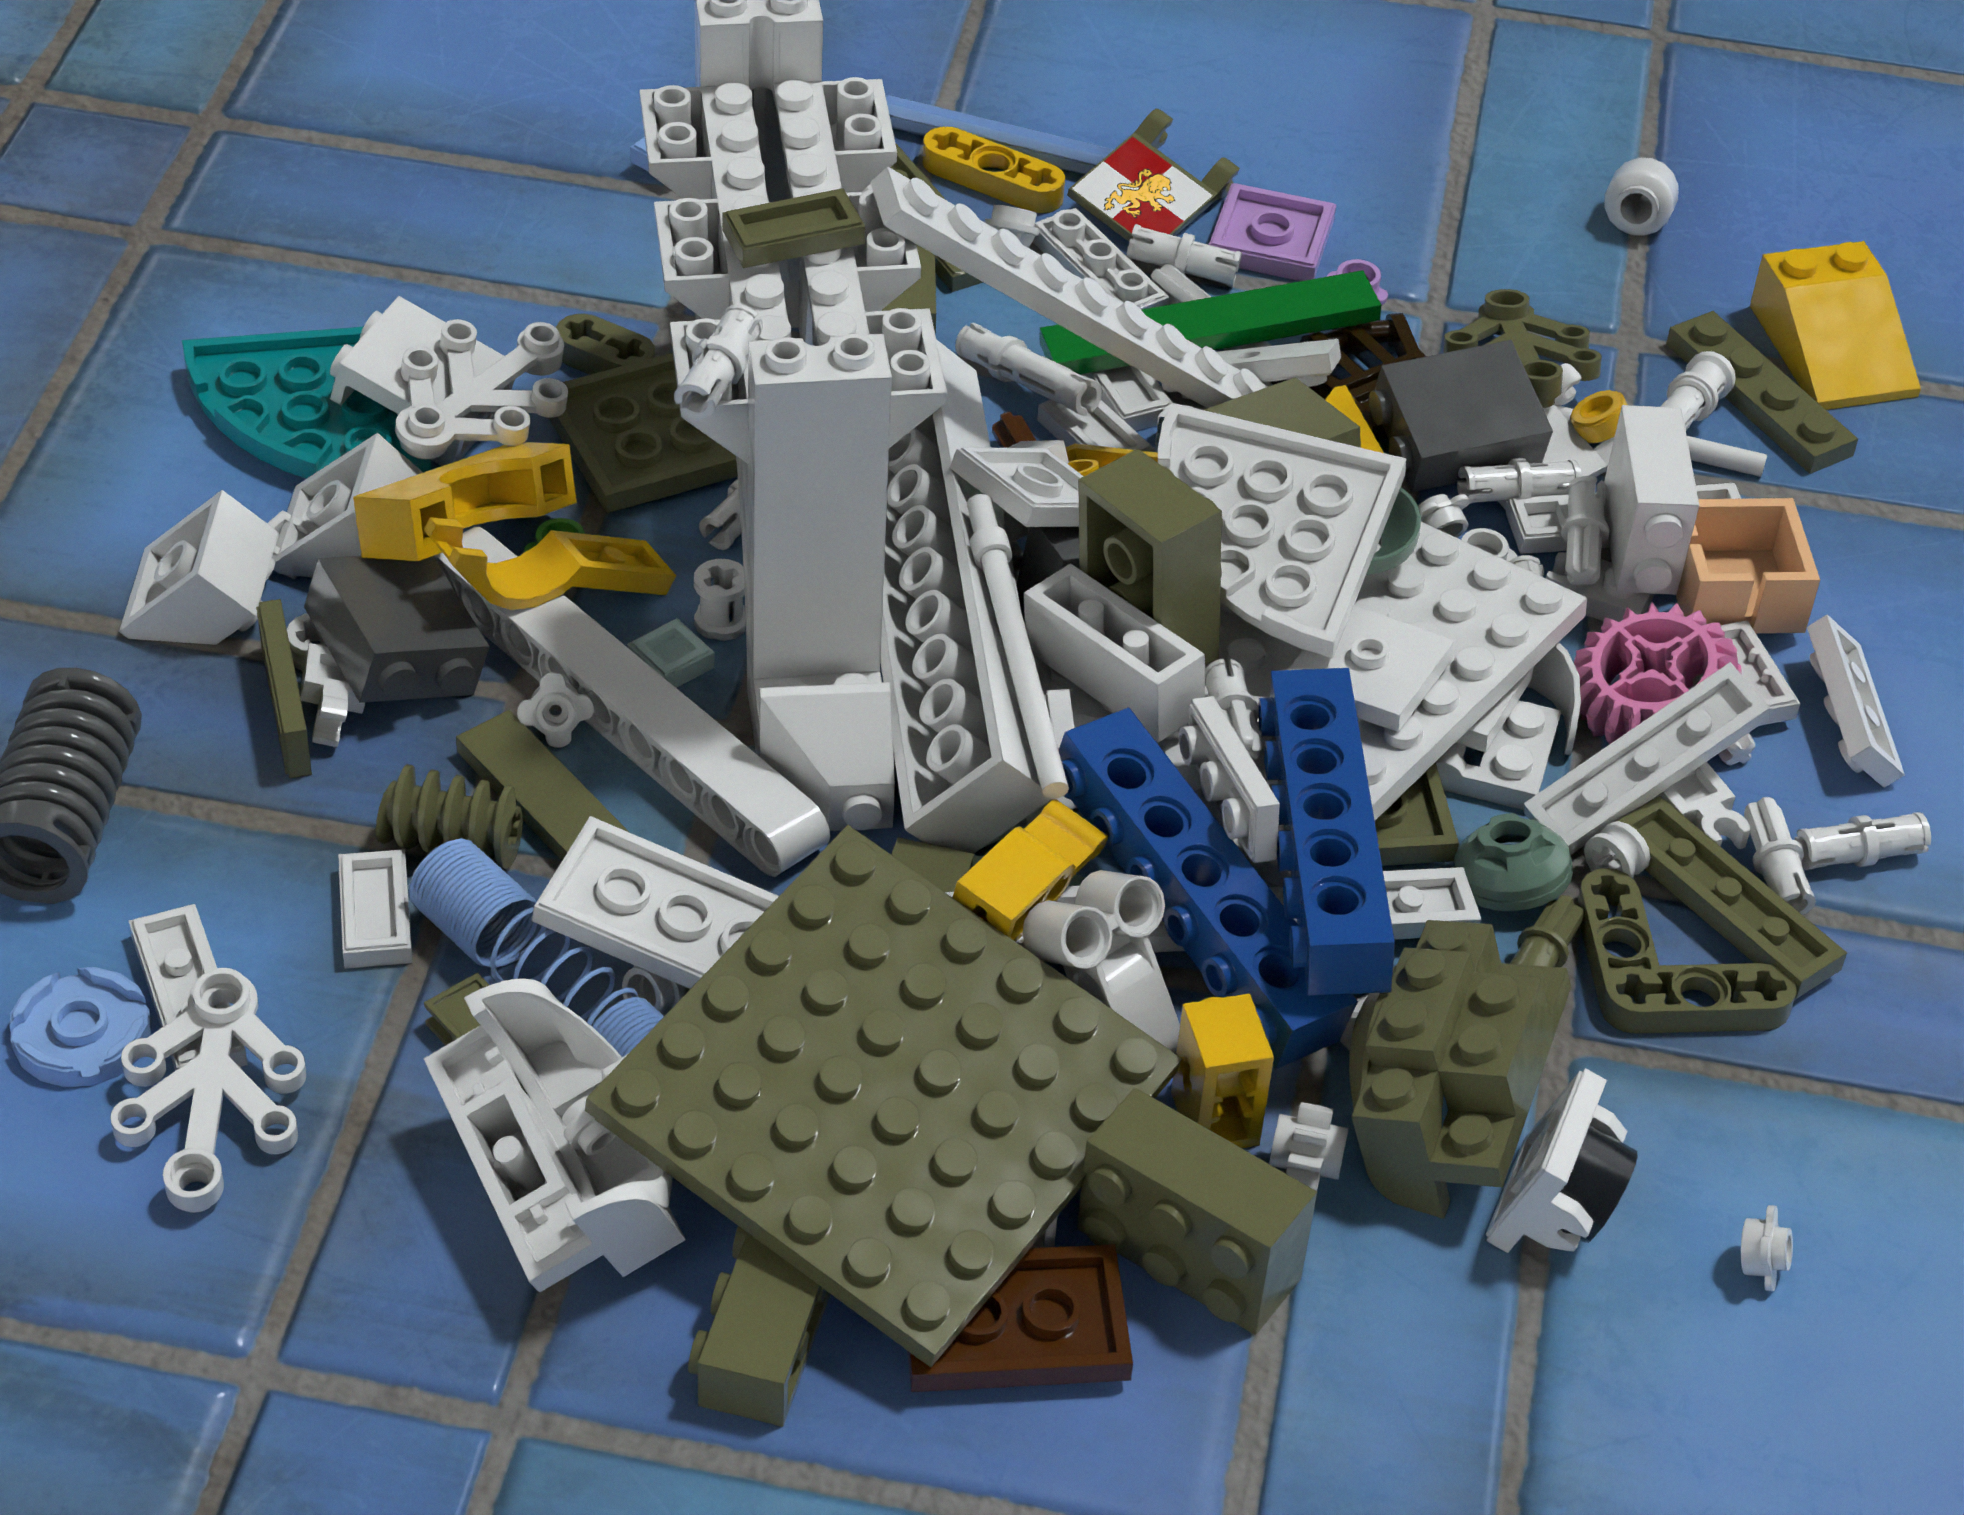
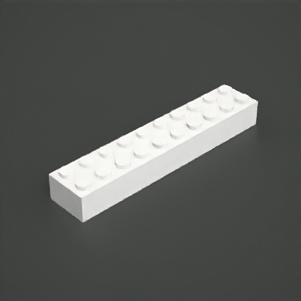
M936 339L947 389V403L889 448L880 663L883 682H890L893 752L904 828L924 843L974 854L992 843L994 839L1031 813L1039 810L1051 799L1045 798L1042 794L983 569L975 564L970 545V539L974 531L967 509V501L972 496L983 493L950 469L956 449H961L962 447L991 448L977 371ZM992 501L998 527L1006 531L1002 508ZM1011 559L1008 564H1009V568H1010V571H1011L1013 583H1014V586H1015L1017 598H1018V601H1019L1018 591H1017V586H1016V581H1015V575H1014V570H1013V565H1012V559Z

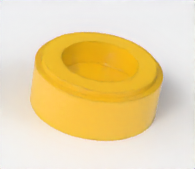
M1612 390L1599 391L1587 396L1575 406L1570 415V421L1576 432L1588 443L1603 442L1615 437L1621 406L1628 404L1620 392Z

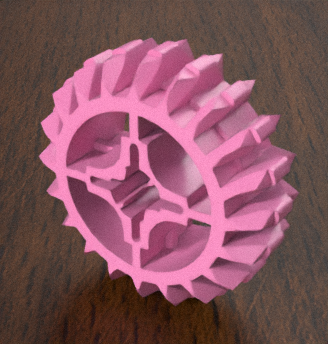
M1651 602L1647 613L1638 615L1627 607L1623 620L1620 622L1604 617L1603 626L1601 627L1602 633L1587 632L1586 641L1584 642L1585 648L1576 650V657L1574 659V665L1580 676L1581 705L1579 714L1581 720H1587L1588 728L1592 731L1593 737L1605 735L1609 745L1689 690L1688 688L1693 686L1692 679L1696 676L1703 674V677L1697 683L1699 684L1729 662L1742 674L1741 665L1738 664L1737 649L1733 645L1732 639L1725 638V632L1721 629L1720 623L1707 624L1701 610L1685 617L1678 603L1668 612H1659L1653 602ZM1619 674L1620 680L1610 685L1613 679Z

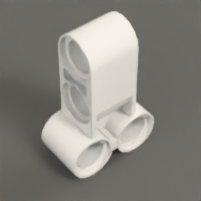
M1100 870L1089 874L1082 881L1077 890L1075 904L1047 900L1038 903L1029 911L1024 921L1022 933L1024 945L1029 952L1042 961L1063 965L1069 980L1176 1054L1180 1023L1148 937L1159 926L1164 915V895L1158 883L1149 877ZM1069 927V936L1066 941V932Z

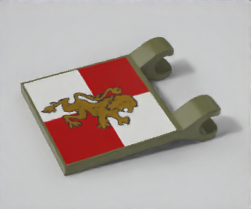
M1156 108L1144 119L1131 136L1069 188L1067 196L1128 242L1130 239H1133L1132 231L1135 224L1141 225L1143 228L1176 236L1214 201L1227 196L1231 183L1234 184L1232 179L1238 175L1240 168L1227 158L1222 157L1215 163L1202 181L1198 180L1158 150L1166 142L1168 134L1165 130L1171 126L1173 119L1162 110Z

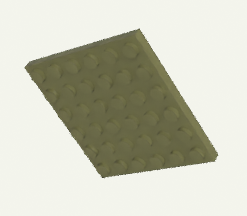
M847 825L586 1098L585 1111L613 1134L931 1368L1079 1191L1087 1174L1083 1170L1086 1141L1134 1088L1156 1098L1177 1073L1182 1058L857 830Z

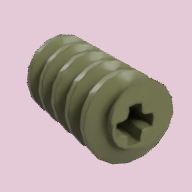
M406 764L397 781L393 780L383 794L377 814L375 834L377 841L382 844H386L395 838L398 846L411 849L420 843L422 850L430 853L433 849L447 841L461 838L470 840L490 859L493 860L495 857L499 867L507 870L512 866L517 857L523 830V815L521 808L516 806L515 788L513 786L506 785L498 801L495 802L491 801L490 783L486 780H481L478 783L471 797L466 795L464 776L456 774L448 790L443 791L441 790L440 772L438 770L431 769L422 786L416 785L415 767Z

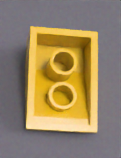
M1865 241L1844 242L1837 245L1762 254L1750 308L1800 388L1825 410L1919 397L1921 386L1887 274Z

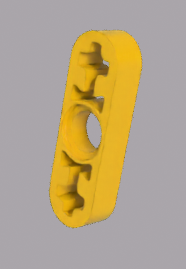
M955 127L934 128L924 136L922 163L924 168L933 175L1036 213L1053 212L1063 204L1065 174L1059 167ZM983 168H999L1005 171L990 172L983 170Z

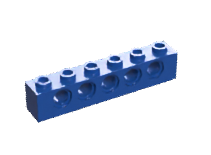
M1349 668L1271 671L1270 697L1259 698L1258 720L1260 736L1272 737V741H1265L1266 780H1278V785H1271L1270 788L1280 803L1279 825H1284V831H1278V870L1290 871L1291 877L1283 878L1285 919L1297 918L1298 923L1296 926H1290L1289 931L1292 968L1304 967L1308 996L1391 992L1395 940Z
M1128 707L1064 732L1059 747V754L1069 787L1064 797L1074 803L1089 823L1109 836L1105 848H1108L1127 874L1149 877L1158 883L1164 895L1165 909L1162 921L1171 940L1186 951L1201 971L1208 989L1215 996L1221 998L1250 993L1274 1056L1272 1067L1275 1070L1339 1042L1358 1001L1353 994L1307 995L1304 967L1292 968L1290 960L1289 931L1290 926L1298 925L1294 919H1285L1283 904L1234 841L1227 836L1220 823L1133 711Z

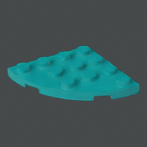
M363 327L182 340L187 378L194 397L202 410L224 435L256 458L285 472L307 479L378 433L423 473L432 470L431 459L413 457L401 447L400 440L395 433L397 413L356 390L353 391L342 405L330 400L335 382V377L330 375L332 363L344 345L355 346L360 340Z

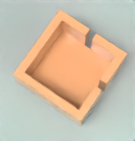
M1698 499L1699 509L1676 595L1677 603L1684 616L1687 617L1701 610L1707 624L1719 622L1720 625L1748 620L1756 634L1805 633L1819 587L1820 577L1794 499Z

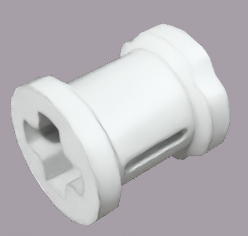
M714 559L701 564L694 572V588L697 594L700 595V604L694 615V625L697 632L705 638L720 641L736 639L744 634L746 628L745 605H743V596L745 594L744 566L730 559ZM711 578H714L713 586H711ZM732 613V621L729 622V614Z

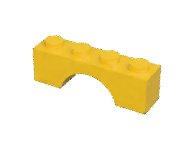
M524 442L516 446L503 445L353 496L362 558L421 561L442 553L436 543L424 531L430 517L458 520L464 529L473 525L498 520L540 517L577 503L570 445Z

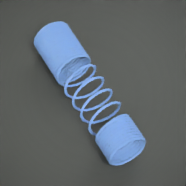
M462 838L451 840L436 847L421 861L413 873L409 886V897L412 904L434 923L439 930L446 934L456 946L463 950L468 957L475 961L477 965L491 968L492 977L497 983L505 980L497 973L496 967L506 966L519 960L513 979H518L520 969L534 947L548 935L556 932L551 929L546 930V927L541 926L537 936L524 948L537 927V923L531 921L537 901L470 840ZM565 936V944L557 958L549 967L530 979L541 980V983L546 985L549 977L563 961L578 952L585 953L588 960L582 974L571 987L555 998L558 1001L565 998L563 1005L568 1007L572 997L584 983L599 973H607L610 977V983L604 995L591 1009L580 1017L583 1020L588 1018L587 1023L592 1025L601 1010L615 997L624 993L630 994L632 998L621 1000L609 1007L592 1025L624 1057L655 1027L664 1015L656 1010L645 998L638 997L634 988H622L611 993L615 982L613 969L600 967L590 971L593 958L590 948L580 946L567 951L570 945V937Z

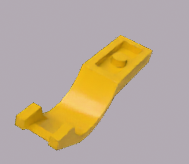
M430 517L424 528L426 534L436 543L452 566L490 604L509 610L537 607L561 596L571 587L667 595L677 576L646 540L551 530L536 546L520 556L498 563L487 562V555L481 549L463 548V526L458 520Z

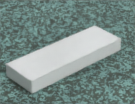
M195 904L129 920L131 937L161 1028L188 1010L187 998L197 979L207 971L217 968ZM221 1002L216 1004L213 1008H227L230 1007V1003ZM203 1035L170 1055L175 1071L200 1054ZM233 1035L230 1058L239 1067L246 1066L248 1064L245 1047Z

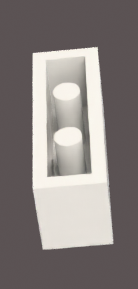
M1071 563L1024 592L1025 627L1031 650L1035 657L1112 711L1118 712L1129 707L1158 743L1189 723V704H1191V699L1205 697L1204 653Z

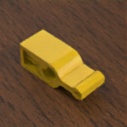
M1053 799L1024 829L1019 826L1010 831L957 881L952 898L1016 942L1023 936L1024 921L1029 911L1038 903L1047 900L1057 902L1066 890L1072 877L1103 850L1109 836L1057 799Z

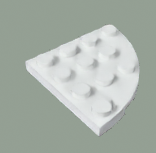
M1170 402L1161 427L1158 463L1170 469L1177 478L1203 497L1212 500L1222 510L1220 602L1248 623L1275 638L1298 648L1333 658L1404 480L1406 458Z

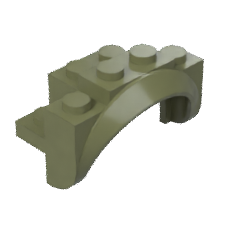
M1427 920L1417 947H1404L1398 963L1393 967L1391 992L1370 993L1363 1002L1357 1015L1351 1038L1349 1074L1354 1107L1351 1117L1366 1172L1371 1183L1391 1202L1442 1219L1445 1218L1451 1201L1446 1182L1503 1188L1571 989L1567 968L1501 963L1492 924ZM1443 1096H1445L1448 1112L1442 1126Z

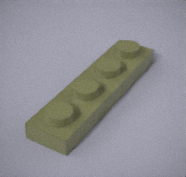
M1711 311L1670 327L1666 345L1687 364L1696 354L1709 351L1721 354L1730 361L1735 370L1736 380L1733 389L1725 398L1809 474L1854 456L1858 438L1716 312Z
M1661 796L1656 797L1617 820L1635 828L1645 839L1650 851L1649 866L1644 870L1753 963L1777 966L1793 979L1796 984V999L1842 970L1847 955L1844 949Z

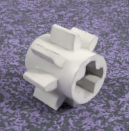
M1301 1102L1297 1117L1279 1114L1269 1164L1287 1169V1175L1317 1191L1320 1176L1339 1179L1349 1128L1331 1125L1333 1108Z

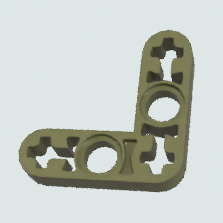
M1610 868L1596 869L1585 876L1581 883L1577 906L1583 908L1584 919L1580 929L1600 1010L1604 1019L1612 1027L1623 1032L1639 1034L1760 1031L1776 1029L1786 1023L1797 993L1794 980L1780 968L1763 963L1659 965L1640 889L1635 880L1622 871ZM1606 898H1608L1611 905L1617 906L1615 917L1608 918L1609 907ZM1613 941L1623 942L1630 945L1637 954L1628 958L1617 957L1610 954L1605 949L1604 944ZM1687 990H1700L1710 995L1714 999L1715 1004L1707 1007L1695 1006L1685 1000L1681 993ZM1630 996H1633L1634 1001L1636 1002V1004L1633 1003V1001H1632V999H1631Z

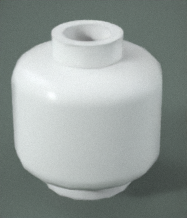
M1636 158L1625 162L1615 171L1605 193L1604 208L1609 220L1618 230L1629 235L1645 236L1660 230L1668 223L1678 201L1679 186L1674 173L1664 163L1653 158Z

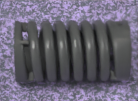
M76 667L56 668L43 672L29 686L23 700V707L15 721V727L8 739V745L2 755L0 764L1 894L20 901L54 904L71 899L79 894L85 886L89 868L96 857V848L102 840L103 829L109 820L110 810L116 800V792L122 783V774L127 768L129 756L134 748L135 738L141 728L142 713L137 701L126 688L112 678L95 671Z

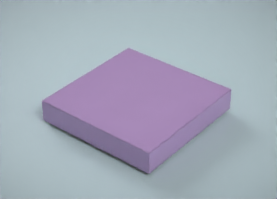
M1231 183L1209 245L1234 252H1242L1240 269L1298 281L1315 279L1335 219L1337 204Z

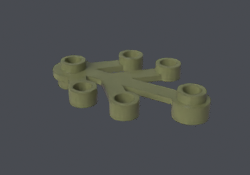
M1499 289L1485 295V303L1479 307L1478 319L1460 330L1449 331L1444 335L1443 353L1477 347L1478 341L1492 334L1501 336L1487 344L1512 340L1542 408L1553 406L1555 398L1560 396L1562 392L1563 368L1555 362L1540 360L1538 355L1572 365L1581 375V381L1595 380L1600 376L1602 355L1596 350L1589 349V329L1580 325H1568L1534 314V309L1529 305L1530 298L1524 292L1512 289ZM1527 331H1530V332H1533V333H1537V334H1540V335H1544V336H1547V337H1551V338H1554L1555 340L1548 339V338H1545V337H1542V336H1539V335H1536V334H1532V333H1529V332H1527Z

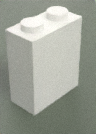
M1622 405L1604 481L1607 486L1604 515L1605 521L1609 526L1608 541L1616 592L1677 595L1699 509L1682 408Z

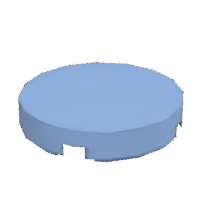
M98 967L77 968L79 975H69L61 978L60 972L43 977L23 992L10 1013L9 1026L12 1049L21 1067L39 1081L62 1087L93 1086L121 1075L124 1072L121 1061V1053L124 1047L135 1039L148 1038L151 1030L150 1012L143 993L138 985L121 973Z

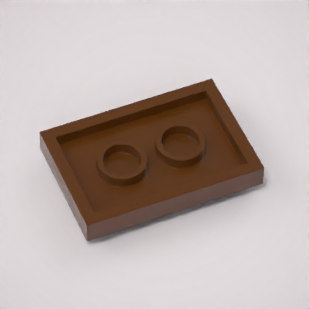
M1115 1244L1030 1248L931 1368L907 1351L911 1392L1131 1381L1133 1359Z

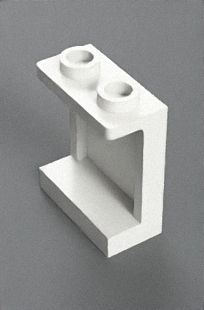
M400 296L394 300L383 314L375 311L365 323L360 334V340L355 346L344 345L335 357L330 368V375L335 377L330 400L342 405L353 391L356 390L399 414L402 410L411 406L408 382L401 375L403 353L411 347L422 346L433 350L438 356L437 377L432 383L435 404L437 405L451 395L447 355L440 349L441 329L446 322ZM476 340L475 351L472 354L474 377L504 357V355ZM514 381L501 390H512ZM469 412L462 418L494 420L495 412ZM454 440L444 454L431 460L441 466L459 461L476 441Z

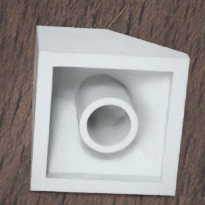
M890 682L760 688L759 757L819 807L826 818L830 831L843 830L847 825L855 830L893 828L895 776Z

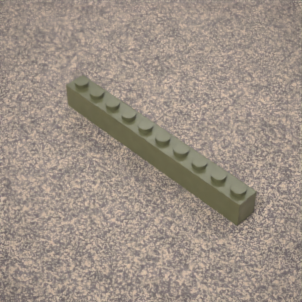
M901 837L897 838L891 854L944 892H954L957 881L972 868L971 864L974 856L972 853ZM738 1226L732 1250L733 1258L737 1259L732 1274L721 1272L717 1279L710 1310L711 1315H714L715 1318L709 1332L704 1330L697 1332L690 1352L688 1372L698 1375V1406L784 1427L831 1294Z

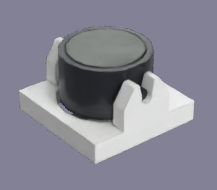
M1586 1068L1582 1072L1579 1071L1524 1138L1486 1232V1236H1488L1487 1242L1508 1253L1519 1239L1526 1235L1548 1248L1574 1252L1580 1240L1584 1243H1589L1604 1227L1630 1181L1638 1158L1637 1151L1623 1143L1627 1130L1614 1113L1598 1105L1607 1082L1606 1079Z

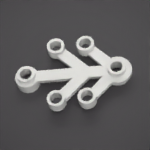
M455 319L447 321L441 329L440 349L447 355L451 395L437 405L435 404L432 383L437 377L439 361L437 354L433 350L422 346L407 349L403 353L401 375L408 382L411 406L398 414L395 424V433L400 440L403 450L416 458L433 459L444 454L454 440L498 441L504 445L516 446L524 443L528 438L530 416L528 413H537L547 418L562 415L566 410L568 388L559 380L552 378L540 379L534 383L532 391L501 390L525 372L545 376L559 370L562 364L564 341L557 328L545 322H535L528 325L519 334L517 347L474 377L472 354L475 351L477 330L471 323L464 320ZM469 412H495L494 420L462 417Z
M216 968L201 975L189 992L187 1011L148 1038L135 1039L124 1047L121 1053V1061L126 1079L131 1084L141 1087L157 1084L137 1098H128L119 1102L113 1108L110 1116L115 1139L124 1146L139 1147L148 1143L155 1135L156 1120L193 1095L185 1149L172 1155L166 1162L163 1170L164 1185L169 1201L178 1209L192 1213L207 1210L219 1200L223 1193L224 1181L221 1164L214 1155L223 1095L253 1124L256 1143L264 1152L269 1154L285 1153L296 1144L298 1139L297 1122L294 1113L287 1107L276 1105L230 1058L232 1037L234 1035L262 1061L265 1083L268 1088L276 1093L288 1094L302 1087L307 1075L304 1056L297 1048L284 1045L255 1015L258 1009V997L254 985L241 973L230 968ZM221 1002H230L233 1004L232 1006L227 1008H213L216 1004ZM203 1035L200 1054L160 1081L166 1072L165 1058ZM141 1057L155 1059L147 1067L139 1068L132 1065L135 1060ZM282 1064H290L296 1067L293 1072L286 1075L273 1072L277 1066ZM131 1117L145 1119V1122L136 1128L122 1126V1123ZM273 1124H282L288 1127L280 1135L273 1136L264 1132L267 1127ZM192 1182H203L207 1185L197 1191L183 1190L186 1185Z

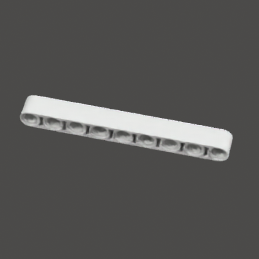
M473 527L463 533V548L481 549L487 555V562L498 563L518 557L481 527ZM443 552L434 555L435 560L482 634L539 682L542 676L547 673H559L564 676L565 682L571 684L577 690L579 695H588L593 701L594 712L592 717L585 721L762 872L776 877L829 843L830 830L826 818L809 797L564 594L537 607L509 610L490 604L452 566Z

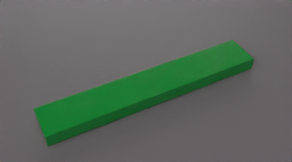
M1361 270L1142 309L1147 317L1163 326L1165 324L1174 326L1185 339L1201 348L1208 346L1213 350L1379 321L1382 305L1367 276ZM1059 324L1040 327L1039 343L1045 357L1080 375L1131 366Z

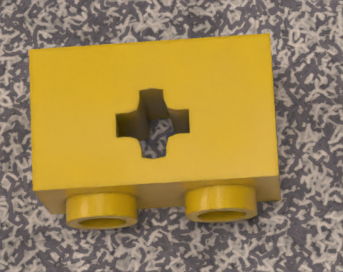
M1250 993L1223 998L1210 997L1197 1002L1184 1003L1176 1054L1182 1058L1177 1073L1173 1077L1171 1094L1177 1111L1240 1148L1259 1146L1274 1056Z

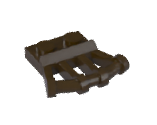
M1387 314L1385 320L1336 328L1324 334L1319 331L1303 335L1300 343L1339 339L1341 359L1333 372L1327 376V381L1316 386H1310L1309 388L1323 399H1326L1334 387L1346 385L1377 442L1388 438L1383 426L1375 424L1369 407V395L1371 391H1375L1381 366L1427 357L1419 350L1404 314ZM1387 342L1389 347H1394L1398 358L1395 359L1379 343ZM1352 353L1368 369L1363 371L1346 354ZM1286 380L1271 381V383L1275 385Z

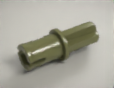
M1561 895L1557 901L1552 900L1548 902L1534 926L1527 927L1519 935L1517 941L1518 951L1510 964L1562 967L1569 955L1567 946L1583 922V908L1575 905L1573 897L1568 895Z

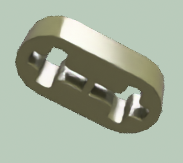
M569 315L560 320L556 326L564 341L562 362L589 375L655 357V345L650 339L594 315Z

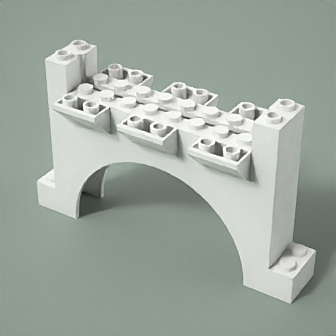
M695 0V87L683 88L681 86L669 85L659 89H640V106L649 174L681 197V199L676 201L654 202L665 292L693 311L696 319L694 321L670 322L677 388L691 370L693 365L692 354L699 342L704 338L708 341L727 307L732 304H743L758 313L750 324L748 332L756 320L762 319L763 331L756 341H748L745 371L737 383L733 384L731 382L727 386L713 415L707 419H695L681 411V417L736 455L745 587L747 693L755 750L759 756L760 688L882 683L880 661L889 448L947 403V389L930 308H896L889 311H881L921 278V264L917 245L883 226L873 190L870 189L862 192L887 166L891 167L897 162V149L882 79L866 80L852 77L842 81L822 82L823 18L819 0ZM842 188L865 224V244L743 268L722 231V212ZM791 328H799L800 338H791ZM689 391V393H688V395L686 396L685 400H684L682 403H679V404H680V409H681L682 405L685 404V402H686V400L688 399V397L690 396L691 391Z

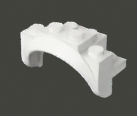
M512 979L501 981L464 997L473 1017L480 1026L425 1057L424 1061L528 1281L539 1293L602 1255L624 1277L685 1241L686 1239L669 1208L672 1176L619 1137L604 1151L589 1156L586 1155L583 1149H573L563 1135L566 1126L562 1122V1116L565 1111L579 1099L590 1095L602 1082L601 1070L622 1058L615 1048L591 1025L558 1001L547 986L536 980ZM516 1076L518 1077L519 1081H520L521 1084L523 1085V1087H524V1089L526 1090L527 1094H526V1093L524 1092V1090L521 1088V1086H520V1084H519V1082H518Z

